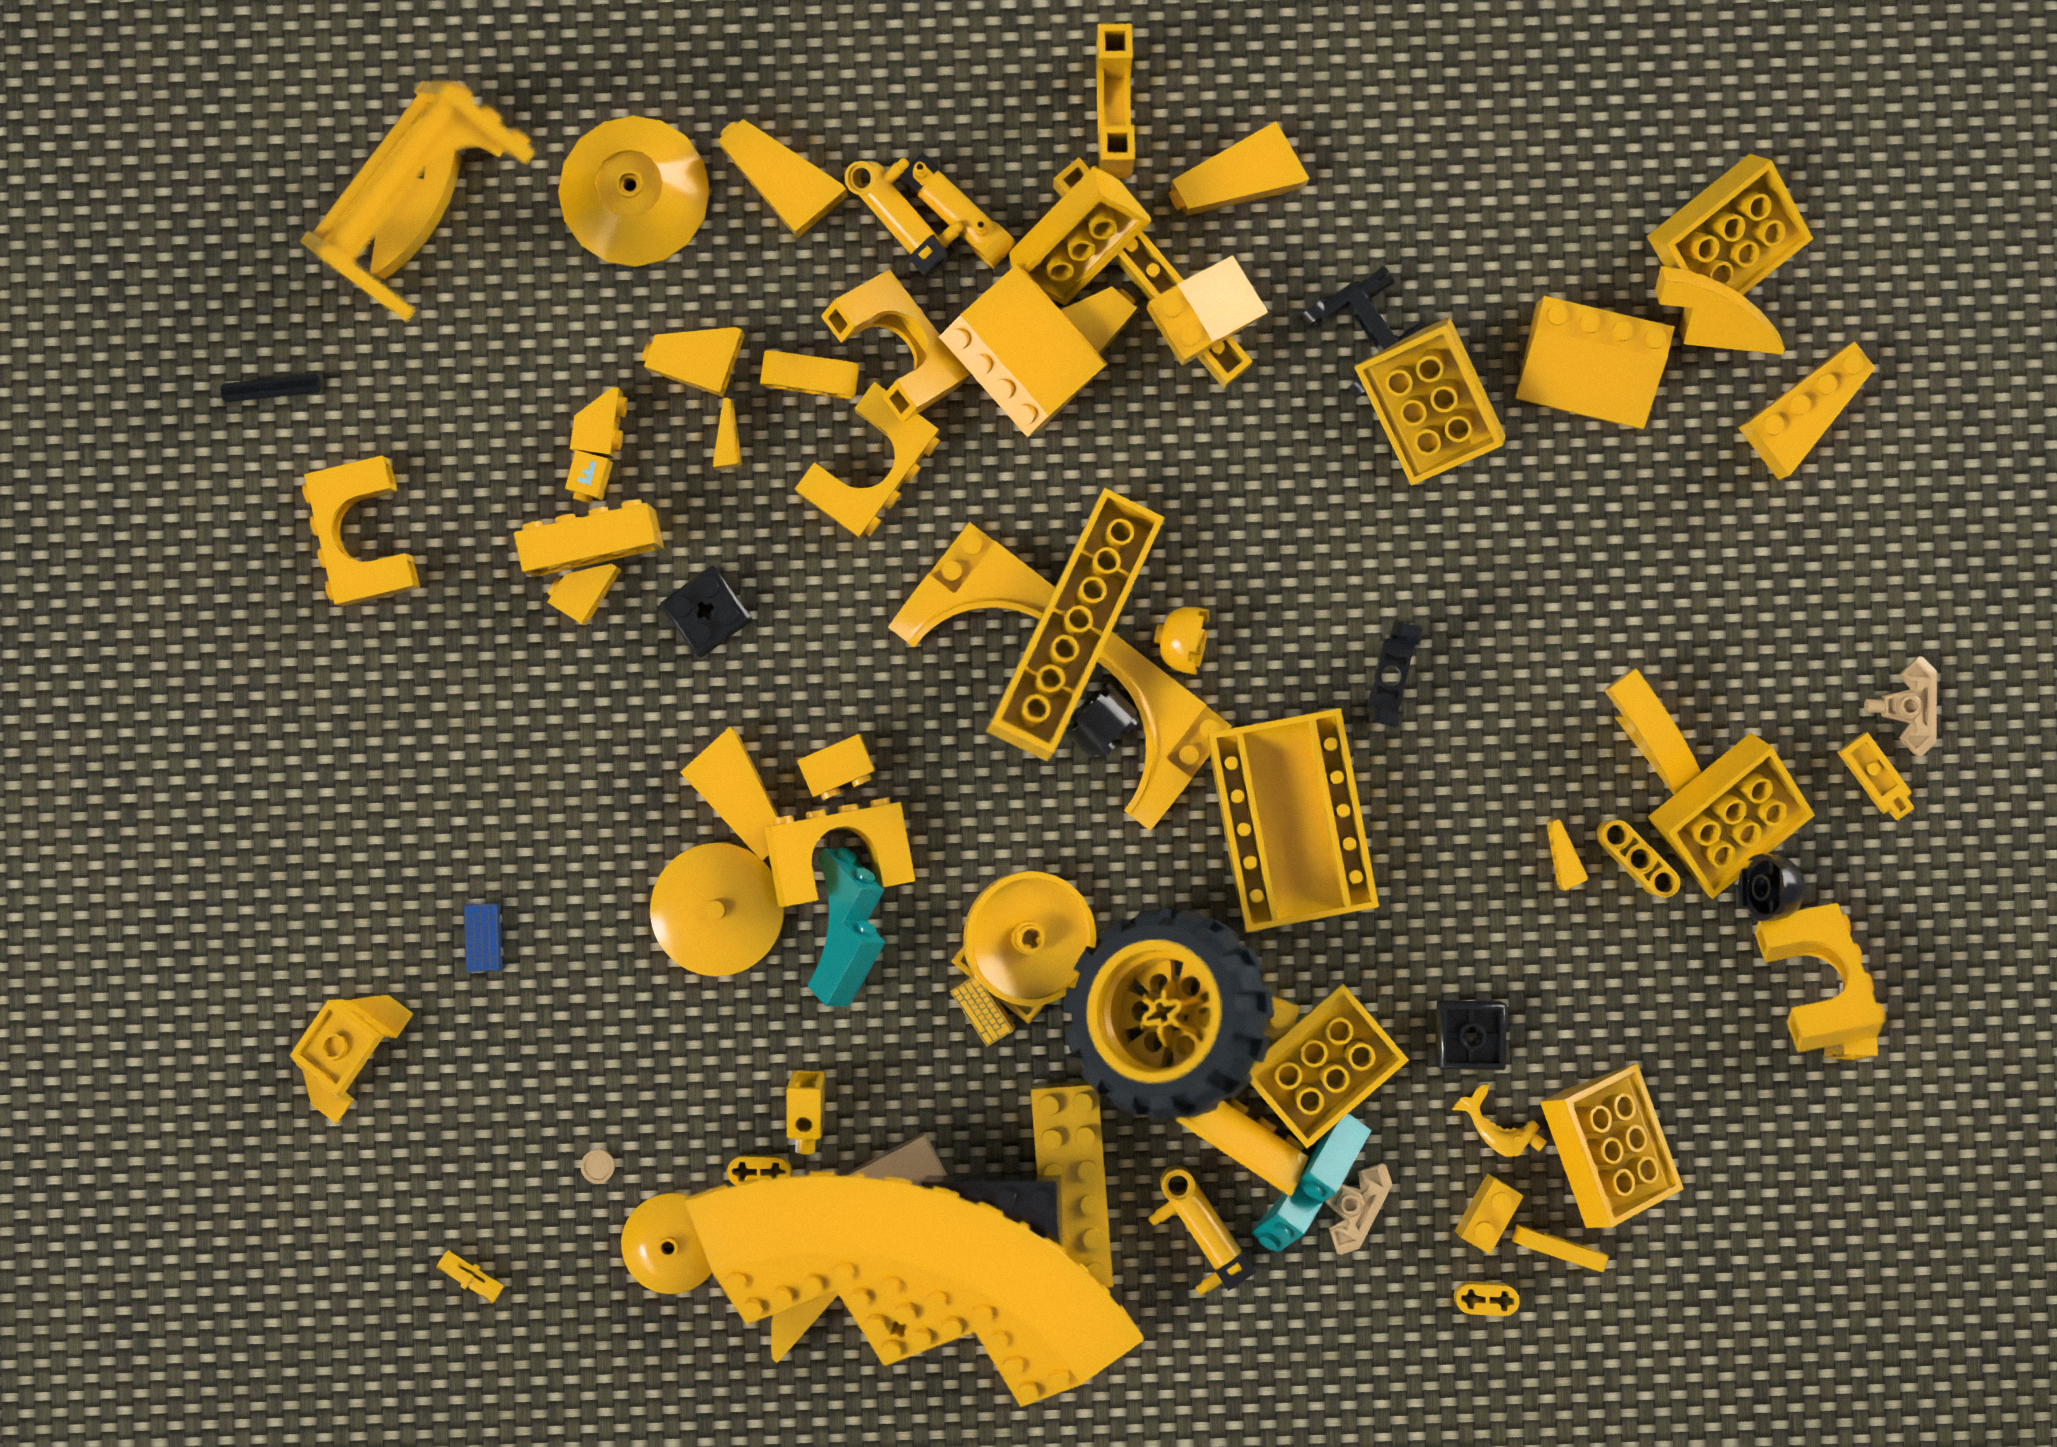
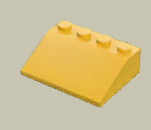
M1753 154L1747 155L1647 236L1664 266L1684 269L1707 276L1725 284L1742 296L1813 239L1772 160Z
M1019 263L960 314L939 336L1027 437L1042 429L1107 365L1106 361Z
M1543 296L1536 303L1514 399L1643 430L1668 358L1674 326Z
M1450 317L1415 332L1354 366L1411 486L1504 445L1506 435Z
M1750 732L1650 814L1648 818L1663 841L1711 899H1714L1739 878L1742 869L1748 868L1752 862L1748 860L1752 856L1770 853L1815 816L1774 748Z
M1342 983L1268 1047L1263 1063L1255 1062L1249 1072L1252 1077L1250 1084L1308 1149L1407 1063L1409 1059Z
M1638 1063L1567 1088L1540 1101L1586 1228L1613 1227L1684 1189Z

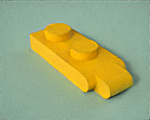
M1868 732L1862 733L1837 752L1883 814L1889 811L1892 817L1898 821L1914 809L1913 804L1907 798L1912 794L1910 789Z

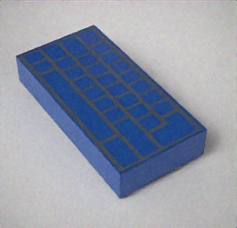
M500 904L464 905L466 972L502 970Z

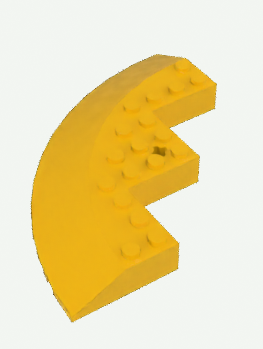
M811 1171L809 1176L795 1177L790 1176V1174H777L776 1179L758 1181V1178L744 1180L742 1185L727 1187L725 1184L686 1197L685 1199L711 1270L746 1325L836 1290L884 1366L975 1332L1020 1407L1082 1385L1143 1341V1335L1122 1305L1119 1306L1110 1297V1291L1103 1283L1099 1284L1088 1274V1269L1083 1264H1077L1065 1254L1063 1247L1047 1237L1042 1239L1029 1230L1028 1224L1022 1221L1020 1224H1017L1003 1217L1002 1211L982 1202H979L977 1205L960 1199L958 1193L933 1186V1190L911 1185V1180L886 1176L885 1180L866 1178L865 1173L858 1172L855 1173V1176H835V1172Z

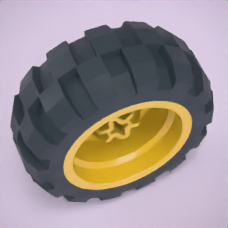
M1167 908L1140 910L1135 918L1129 920L1121 917L1103 929L1099 934L1102 941L1095 948L1086 946L1074 966V970L1080 973L1075 989L1066 988L1063 1012L1072 1014L1073 1029L1066 1030L1065 1036L1072 1058H1080L1084 1065V1068L1081 1069L1082 1077L1097 1094L1110 1097L1115 1107L1141 1116L1175 1119L1178 1117L1194 1118L1217 1110L1219 1103L1226 1098H1235L1252 1081L1249 1072L1255 1062L1263 1063L1271 1041L1270 1037L1265 1036L1267 1018L1274 1017L1272 991L1265 990L1261 977L1264 976L1265 969L1253 949L1246 948L1240 942L1239 934L1221 922L1187 910L1178 911ZM1175 960L1183 962L1180 978L1175 973ZM1166 976L1168 983L1160 991L1159 981L1162 977ZM1195 979H1198L1200 990L1193 996L1190 986ZM1138 981L1148 991L1143 996L1133 991ZM1210 997V1001L1204 1003V1000ZM1147 1004L1149 1007V1011L1144 1013V1015L1141 1018V1008L1143 1007V1005ZM1166 1007L1174 1008L1167 1014L1168 1019L1161 1018L1167 1012ZM1210 1009V1024L1207 1027L1203 1017L1206 1011ZM1188 1014L1187 1021H1185L1184 1017ZM1175 1027L1180 1028L1179 1030L1173 1031V1028ZM1140 1028L1142 1031H1145L1135 1040L1131 1041L1130 1030ZM1201 1031L1206 1033L1205 1038L1200 1035ZM1157 1035L1162 1043L1159 1051H1156L1153 1046V1041ZM1192 1037L1195 1047L1193 1052L1188 1055L1185 1051V1043ZM1173 1052L1174 1066L1165 1068L1167 1057Z

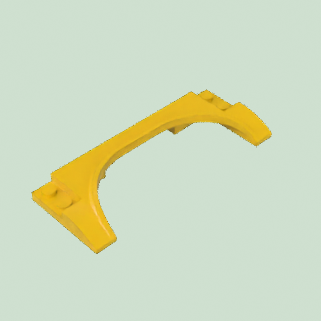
M969 522L931 572L926 575L888 628L915 648L920 640L934 627L955 615L967 611L988 608L1008 609L1033 616L1040 620L1055 587L998 542L992 540ZM1111 631L1097 663L1111 673L1132 698L1142 721L1146 748L1145 763L1140 783L1124 811L1151 831L1209 757L1208 733L1227 730L1232 725Z

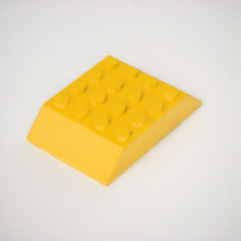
M1341 708L1208 733L1212 770L1236 896L1246 932L1379 907Z

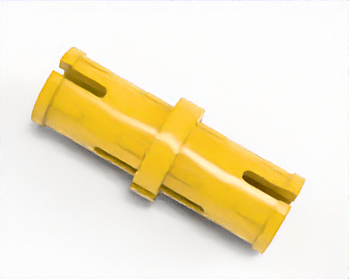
M449 1249L436 1267V1269H440L460 1282L461 1288L473 1290L490 1301L491 1304L495 1302L505 1286L480 1271L481 1267L474 1264L472 1266L453 1254Z

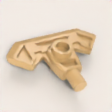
M1919 656L1899 674L1909 690L1883 695L1881 699H1866L1864 710L1866 713H1881V717L1909 723L1899 739L1916 756H1923L1936 743L1937 671L1924 657Z
M1383 1163L1358 1171L1360 1189L1341 1184L1337 1193L1324 1201L1344 1219L1329 1227L1337 1254L1342 1255L1360 1249L1392 1187L1387 1166Z

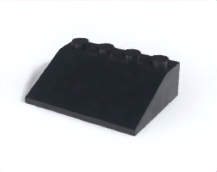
M1061 1175L926 1176L921 1181V1187L933 1190V1186L958 1193L960 1199L977 1205L979 1202L988 1204L1002 1211L1003 1217L1017 1224H1020L1022 1221L1029 1225L1030 1231L1042 1239L1047 1237L1063 1247Z

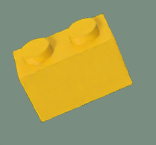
M861 734L852 736L797 760L812 797L821 795L823 801L840 794V786L851 782L853 787H857L872 780L870 773L876 771Z
M1487 1173L1454 1231L1462 1239L1491 1254L1524 1196L1516 1189Z

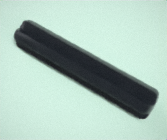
M317 374L223 383L220 391L222 400L226 402L319 393L321 391V380Z

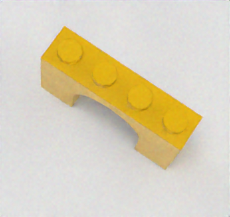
M1098 24L1096 38L1098 169L1115 178H1132L1135 162L1134 125H1131L1130 96L1131 65L1133 59L1132 24Z
M890 269L836 298L821 316L841 343L871 327H882L891 330L907 343L913 354L914 370L896 380L882 396L902 423L956 391L970 376L964 365L939 338L940 334Z
M873 382L854 409L858 415L883 432L892 442L895 459L888 476L875 486L854 488L842 483L814 462L795 487L797 493L859 539H862L865 534L870 537L881 523V520L877 517L885 507L890 510L901 496L898 489L903 482L907 481L910 483L921 469L917 465L924 454L930 456L941 441L937 438L940 434L939 429L919 414L902 423L882 397L886 390L876 382Z
M378 456L304 474L306 484H302V491L308 504L311 503L313 516H310V525L313 534L319 537L321 548L317 550L321 567L326 568L329 581H325V589L330 601L333 600L335 605L344 607L420 588L412 555L403 553L374 561L361 562L355 560L347 553L340 538V525L350 507L365 499L398 492L390 459Z
M889 797L871 800L870 808L858 810L857 803L838 807V814L827 816L825 809L805 813L806 820L795 822L793 815L774 818V825L764 827L778 906L786 907L818 900L812 867V853L820 837L834 828L850 830L863 840L869 852L872 873L876 877L875 880L882 887L914 882L915 876L901 802L890 804Z
M1838 903L1795 911L1788 918L1780 920H1758L1755 936L1765 963L1797 956H1813L1831 964L1837 970L1843 982V991L1838 996L1827 1001L1791 1008L1787 1025L1797 1052L1878 1037L1881 1027L1885 1023L1883 1006L1881 1003H1876L1873 996L1874 985L1869 973L1864 972L1861 964V949L1857 943L1853 944L1850 936L1851 925L1849 918L1846 914H1842Z

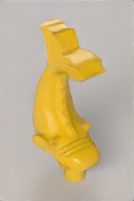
M1488 1084L1480 1085L1474 1091L1472 1097H1460L1459 1101L1452 1108V1110L1467 1111L1484 1141L1497 1153L1505 1157L1519 1156L1528 1144L1537 1151H1540L1547 1142L1536 1133L1539 1125L1534 1120L1528 1121L1521 1129L1512 1128L1509 1130V1128L1503 1129L1501 1126L1491 1123L1490 1119L1483 1117L1480 1105L1488 1093Z

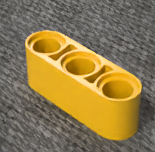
M764 351L760 385L774 389L854 399L860 365L843 360L779 351Z
M1611 819L1599 824L1595 834L1599 845L1650 895L1664 898L1671 897L1677 893L1680 887L1678 874L1629 824L1621 820ZM1615 825L1619 828L1621 837L1617 843L1612 844L1607 838V832L1610 827ZM1639 849L1644 854V862L1636 868L1631 863V855L1635 850ZM1660 873H1664L1668 879L1667 887L1662 891L1657 890L1654 883L1655 878Z

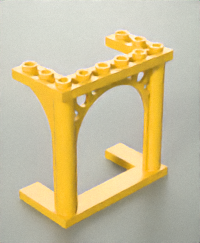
M421 81L413 91L417 94L415 99L314 232L307 231L300 240L301 243L406 321L415 309L353 262L411 185L430 163L440 156L459 148L479 146L496 157H500L505 151L523 163H527L535 153V151L528 147V144L531 142L530 139L516 128H513L511 132L499 123L502 117L487 105H484L482 109L471 101L474 95L458 82Z

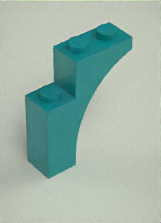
M823 848L818 857L828 891L829 922L822 956L807 986L825 1006H850L886 943L877 934L876 928L867 922L885 889L875 880V875L856 860V855L846 848Z
M1348 1113L1321 1137L1309 1156L1291 1196L1283 1192L1253 1228L1251 1234L1259 1239L1262 1246L1278 1253L1306 1233L1322 1203L1337 1193L1372 1130Z

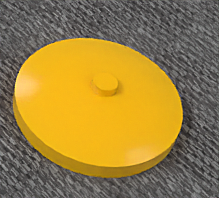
M721 842L695 846L675 857L664 868L656 881L650 904L652 927L663 950L680 966L706 976L733 975L758 963L776 943L783 926L785 907L778 906L773 873L770 866L765 861H761L754 852L744 847Z
M1037 871L1011 873L987 886L972 904L963 932L965 957L976 980L997 998L1022 1006L1048 1004L1064 997L1067 987H1076L1080 973L1074 970V966L1086 946L1096 947L1094 918L1083 896L1065 880Z

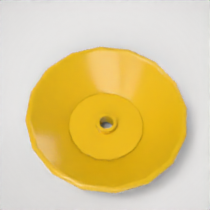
M638 116L605 121L581 137L563 163L558 190L564 222L580 245L606 262L633 267L665 261L688 245L705 219L710 193L704 160L687 136L661 120ZM629 181L636 182V188L632 191L625 190V185Z

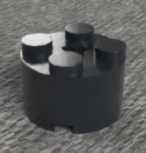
M1110 682L1102 685L1106 689L1103 694L1099 695L1095 691L1072 714L1070 719L1074 723L1071 727L1066 726L1064 730L1090 758L1097 755L1103 759L1116 746L1113 740L1122 732L1125 735L1128 734L1139 722V719L1135 716L1138 710Z

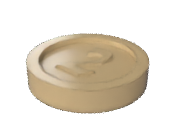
M602 1149L588 1152L581 1162L583 1176L592 1183L607 1181L615 1170V1161L612 1155Z

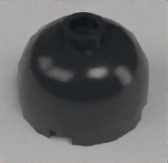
M1773 854L1752 856L1748 860L1752 861L1748 868L1742 869L1739 875L1738 893L1742 906H1747L1752 913L1748 915L1752 919L1759 921H1775L1788 918L1800 908L1804 899L1805 882L1800 868L1791 860Z

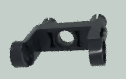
M1381 266L1376 272L1361 282H1351L1327 300L1319 301L1299 316L1305 327L1308 328L1316 322L1321 324L1346 306L1378 352L1427 327L1426 323L1420 320L1406 332L1397 336L1393 334L1372 304L1371 299L1390 285L1395 284L1391 274L1379 282L1389 272L1384 266ZM1359 377L1357 378L1358 381L1349 387L1356 399L1366 393Z
M1394 621L1392 630L1384 636L1366 709L1370 721L1387 726L1400 727L1403 711H1399L1413 650L1415 646L1420 645L1423 627ZM1388 666L1395 667L1400 674L1398 683L1393 686L1385 684L1381 678L1383 669Z

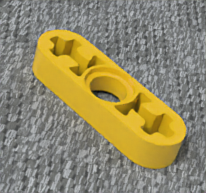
M1516 1224L1511 1240L1524 1247L1600 1272L1605 1271L1609 1255L1596 1249L1520 1224Z

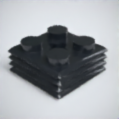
M714 566L708 567L660 603L661 608L693 652L699 657L705 656L753 620L748 610ZM702 604L707 606L713 604L714 609L711 611L713 617L711 619L699 617L698 614L701 613L700 606Z
M1437 1001L1436 1066L1440 1069L1505 1070L1507 1005L1501 1001ZM1469 1027L1479 1032V1036L1473 1038L1471 1044H1469L1467 1039L1463 1038L1464 1032H1468Z

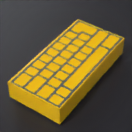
M974 975L951 989V994L986 1046L1015 1030V1024L997 997L989 993L976 980Z

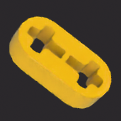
M744 1154L733 1158L728 1165L727 1176L730 1182L737 1186L742 1185L744 1180L758 1178V1181L773 1179V1174L762 1173V1169H771L774 1163H779V1168L785 1170V1174H790V1176L792 1169L789 1161L782 1156ZM740 1162H745L746 1168L757 1169V1173H748L745 1179H740V1174L734 1173V1168H738Z
M1465 1281L1456 1287L1453 1295L1459 1309L1464 1313L1473 1315L1508 1316L1518 1309L1520 1303L1519 1295L1514 1288L1508 1284L1498 1282ZM1472 1289L1476 1296H1483V1300H1472L1471 1306H1467V1303L1461 1297L1462 1295H1467L1468 1290ZM1502 1291H1505L1512 1298L1511 1302H1505V1307L1501 1308L1497 1301H1490V1297H1501Z

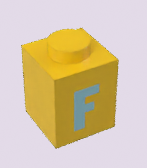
M575 450L565 486L566 490L574 493L572 499L592 504L593 498L603 501L613 462L608 458Z

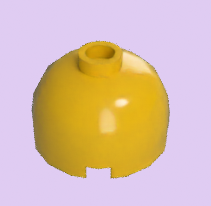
M1181 607L1168 614L1164 625L1157 624L1154 643L1160 644V656L1171 668L1184 673L1197 674L1196 667L1201 665L1208 632L1202 629L1203 621L1209 622L1208 609Z

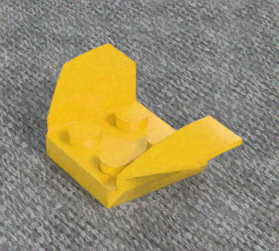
M389 995L351 1000H327L290 1054L296 1065L303 1071L311 1105L335 1124H338L354 1101V1098L346 1093V1090L382 1038L390 1037L397 1039L413 1016V1013Z

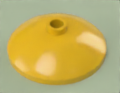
M682 1193L655 1195L641 1203L629 1216L624 1226L621 1249L626 1267L640 1284L655 1292L664 1294L687 1292L702 1284L712 1273L685 1203V1199L689 1195ZM671 1242L674 1245V1252H665L663 1243Z

